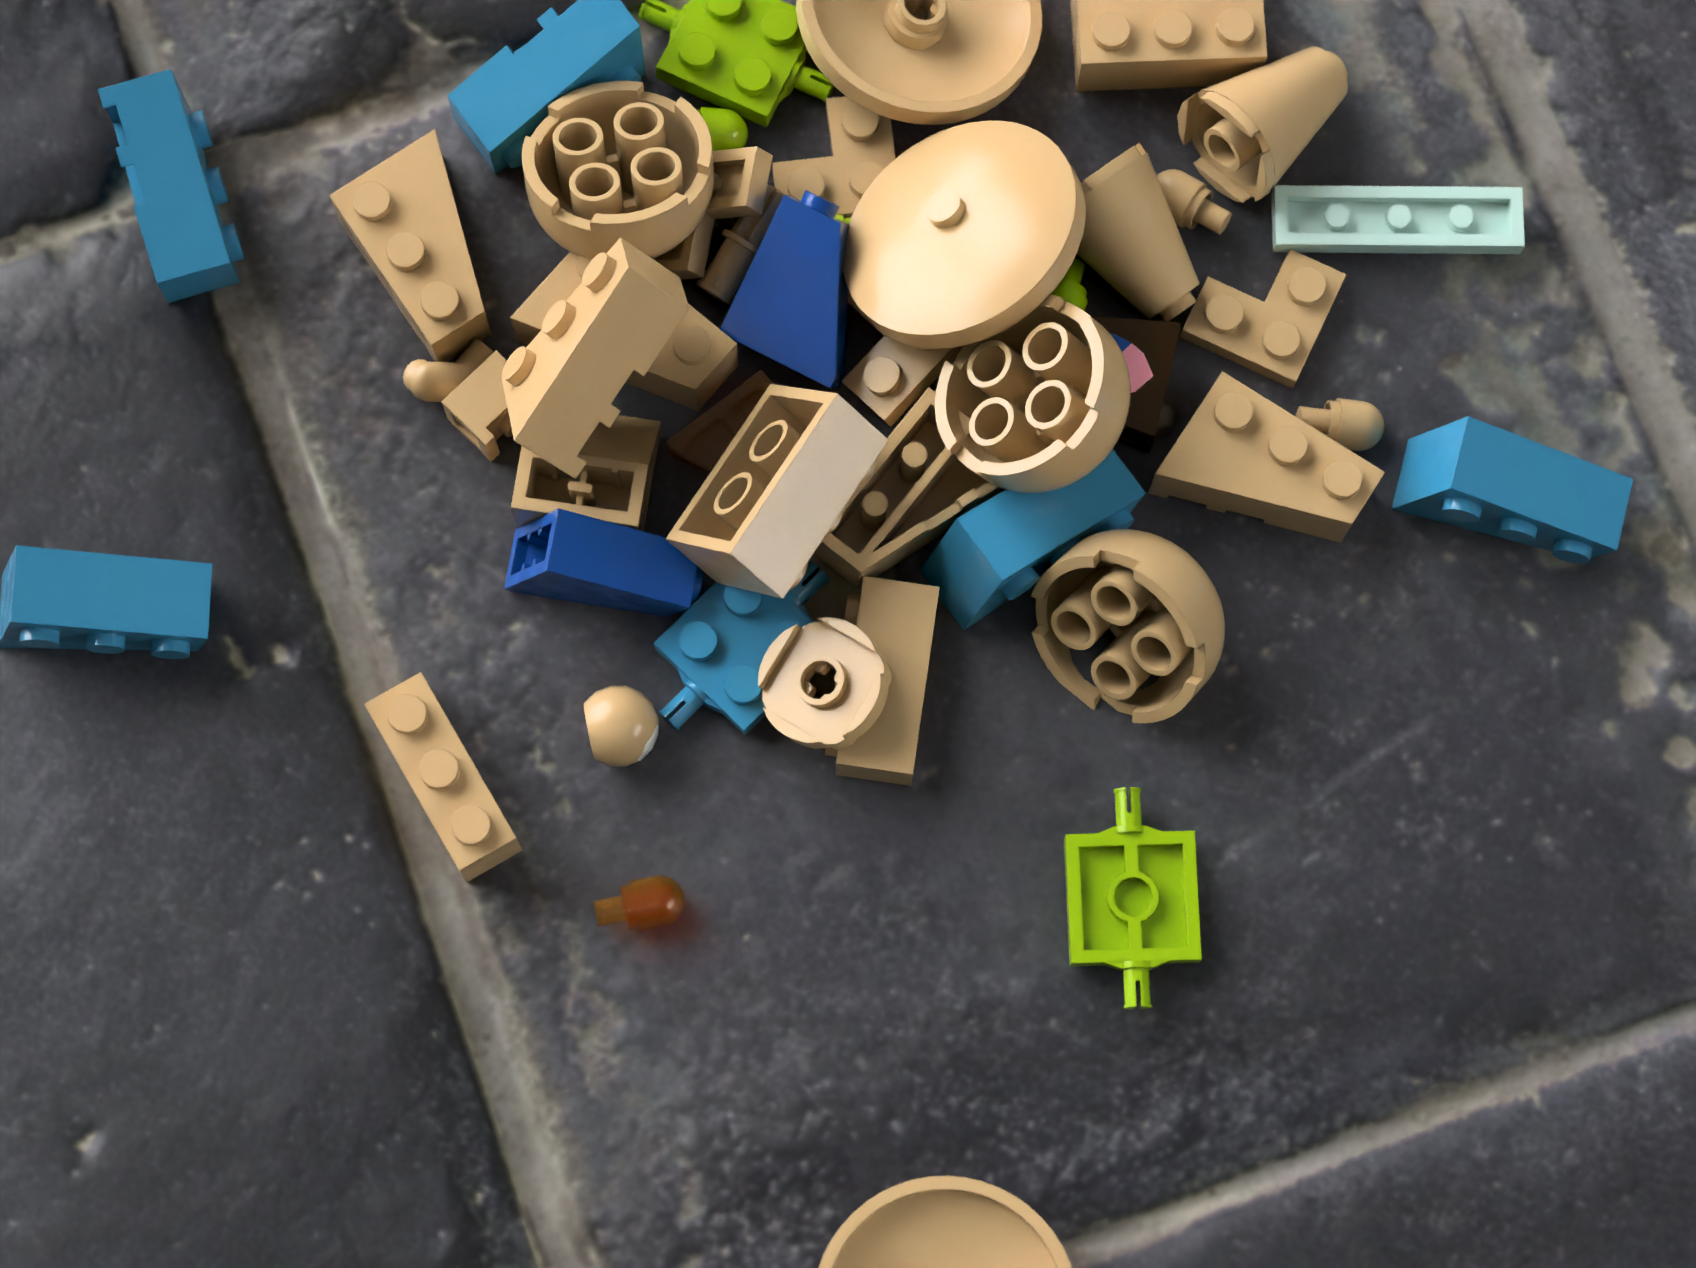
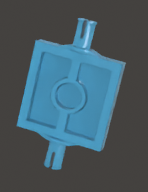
M811 561L807 566L803 579L793 589L789 590L783 599L715 582L654 642L655 650L678 671L685 686L658 712L667 723L669 722L674 730L678 731L704 705L706 708L723 714L744 735L753 729L766 716L763 707L766 709L763 703V690L758 687V672L762 659L772 642L783 631L796 624L803 627L814 622L810 619L804 604L825 583L830 581L826 573L822 569L819 571V566Z

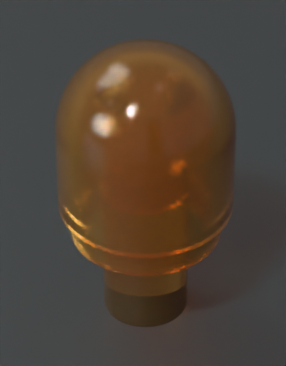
M654 875L628 881L629 884L620 886L621 896L593 901L598 927L626 921L628 930L638 929V931L667 926L675 922L684 910L685 895L679 883L665 875Z

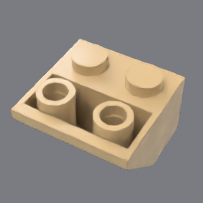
M618 415L610 428L599 422L578 453V456L587 463L576 479L521 446L511 503V510L517 527H521L559 508L644 531L662 427L661 421Z

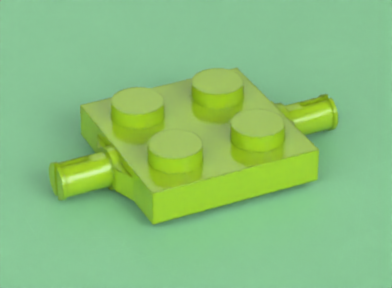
M645 0V4L643 3L638 16L639 20L646 21L670 32V41L656 65V78L719 107L733 110L740 116L767 127L779 103L790 95L795 88L821 99L825 103L826 98H830L835 90V86L823 73L805 66L807 48L800 33L796 7L782 0H690L679 10L659 0Z
M1126 787L1113 790L1115 794L1116 826L1100 833L1065 834L1064 837L1069 967L1107 966L1123 971L1124 1009L1135 1010L1137 1007V984L1140 1010L1152 1008L1149 970L1163 964L1199 963L1202 960L1195 831H1160L1149 826H1142L1141 788L1130 787L1128 791V812Z

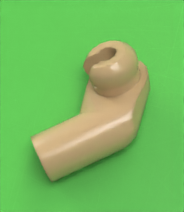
M474 339L455 363L427 362L423 359L412 361L404 370L403 382L416 398L426 402H442L494 351L480 340Z

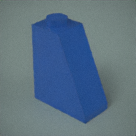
M805 190L801 200L788 195L783 196L720 330L731 339L829 388H837L841 386L842 380L845 377L848 288L843 268L849 224L835 217L840 206Z
M558 508L515 529L504 590L668 617L690 608V604L696 600L700 592L703 572L669 543L666 537Z

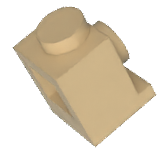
M497 350L442 401L447 419L491 462L500 454L496 440L503 434L506 437L513 436L501 379L507 360Z

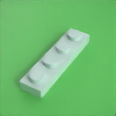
M1275 185L1272 191L1273 252H1289L1292 249L1298 253L1520 254L1525 247L1522 187Z

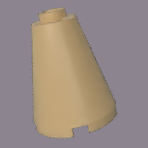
M1309 47L1194 93L1182 103L1177 118L1179 135L1183 145L1192 140L1201 158L1193 163L1199 173L1218 192L1235 202L1244 203L1250 197L1255 198V201L1262 199L1274 188L1348 92L1346 67L1336 54L1319 47Z
M1139 142L1081 183L1085 197L1086 217L1084 232L1077 255L1148 320L1159 313L1164 321H1169L1196 302L1190 291L1200 283L1149 155Z

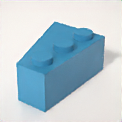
M577 0L561 15L554 8L550 7L536 19L543 30L527 44L515 52L506 45L447 95L454 120L494 174H497L507 166L510 168L522 166V147L525 136L531 137L539 124L549 115L548 106L558 98L579 88L602 82H641V76L646 74L640 25L621 0Z
M172 69L97 89L103 109L107 110L113 121L119 147H116V152L121 167L126 168L135 201V206H133L156 282L167 302H174L240 283L235 261L245 259V255L235 223L224 225L219 205L228 203L229 198L219 167L216 166L208 169L203 149L212 147L213 141L203 110L192 113Z
M1467 416L1408 439L1391 509L1549 550L1558 559L1583 564L1588 563L1592 557L1617 551L1633 479Z
M1112 449L1108 456L1093 471L1066 487L1043 493H1021L1004 490L958 517L922 566L920 572L929 585L940 587L938 597L964 631L1006 601L1013 600L1038 582L1044 572L1077 542L1102 531L1127 529L1131 526L1135 519L1130 513L1146 492Z
M16 545L2 574L0 648L86 649L91 652L106 654L122 653L125 650L151 651L150 654L158 658H188L190 651L198 652L208 639L212 563Z

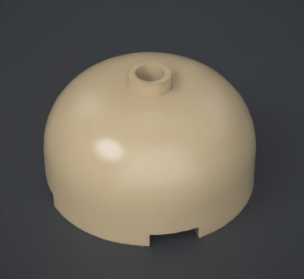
M609 81L588 85L569 92L548 106L549 115L539 124L531 137L525 136L522 147V167L530 207L544 231L560 246L578 256L581 255L593 259L601 252L607 253L621 237L649 257H658L675 248L695 230L704 217L711 201L714 187L713 152L710 132L703 117L681 96L676 102L665 96L644 91L643 82Z
M1049 295L1029 315L1008 329L985 340L964 345L953 365L945 361L939 376L935 395V416L939 434L949 452L954 454L968 469L995 486L1021 493H1043L1066 487L1093 471L1112 451L1123 431L1131 399V384L1127 363L1113 336L1099 322L1081 308L1065 302L1059 296ZM959 410L970 418V434L967 437L961 425Z
M1113 529L1090 535L1074 544L1060 556L1040 577L1032 592L1031 597L1036 598L1035 608L1038 624L1032 631V636L1041 658L1057 681L1093 710H1095L1101 697L1118 712L1132 715V723H1153L1170 718L1180 712L1207 683L1221 658L1225 640V618L1214 584L1204 569L1190 554L1173 542L1153 533L1133 529ZM1109 628L1116 638L1091 665V676L1096 685L1093 686L1077 671L1072 661L1069 647L1076 650L1088 649ZM1151 674L1160 676L1151 686L1136 691Z

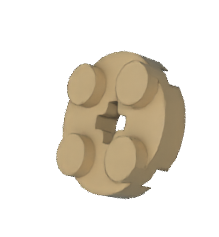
M834 617L817 618L821 622H812L803 627L796 624L783 631L772 642L762 659L758 672V687L763 690V703L766 709L763 707L767 719L779 732L802 746L814 749L830 748L833 750H844L850 747L858 737L867 732L880 716L886 703L888 687L892 680L891 669L888 663L884 661L876 643L860 628L848 621ZM831 668L836 669L834 681L837 685L831 694H824L821 699L813 698L816 688L809 683L811 677L815 672L820 675H826Z

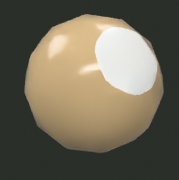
M608 686L596 691L584 702L585 718L594 760L607 766L626 767L641 761L653 749L659 733V718L653 703L642 692L628 686Z

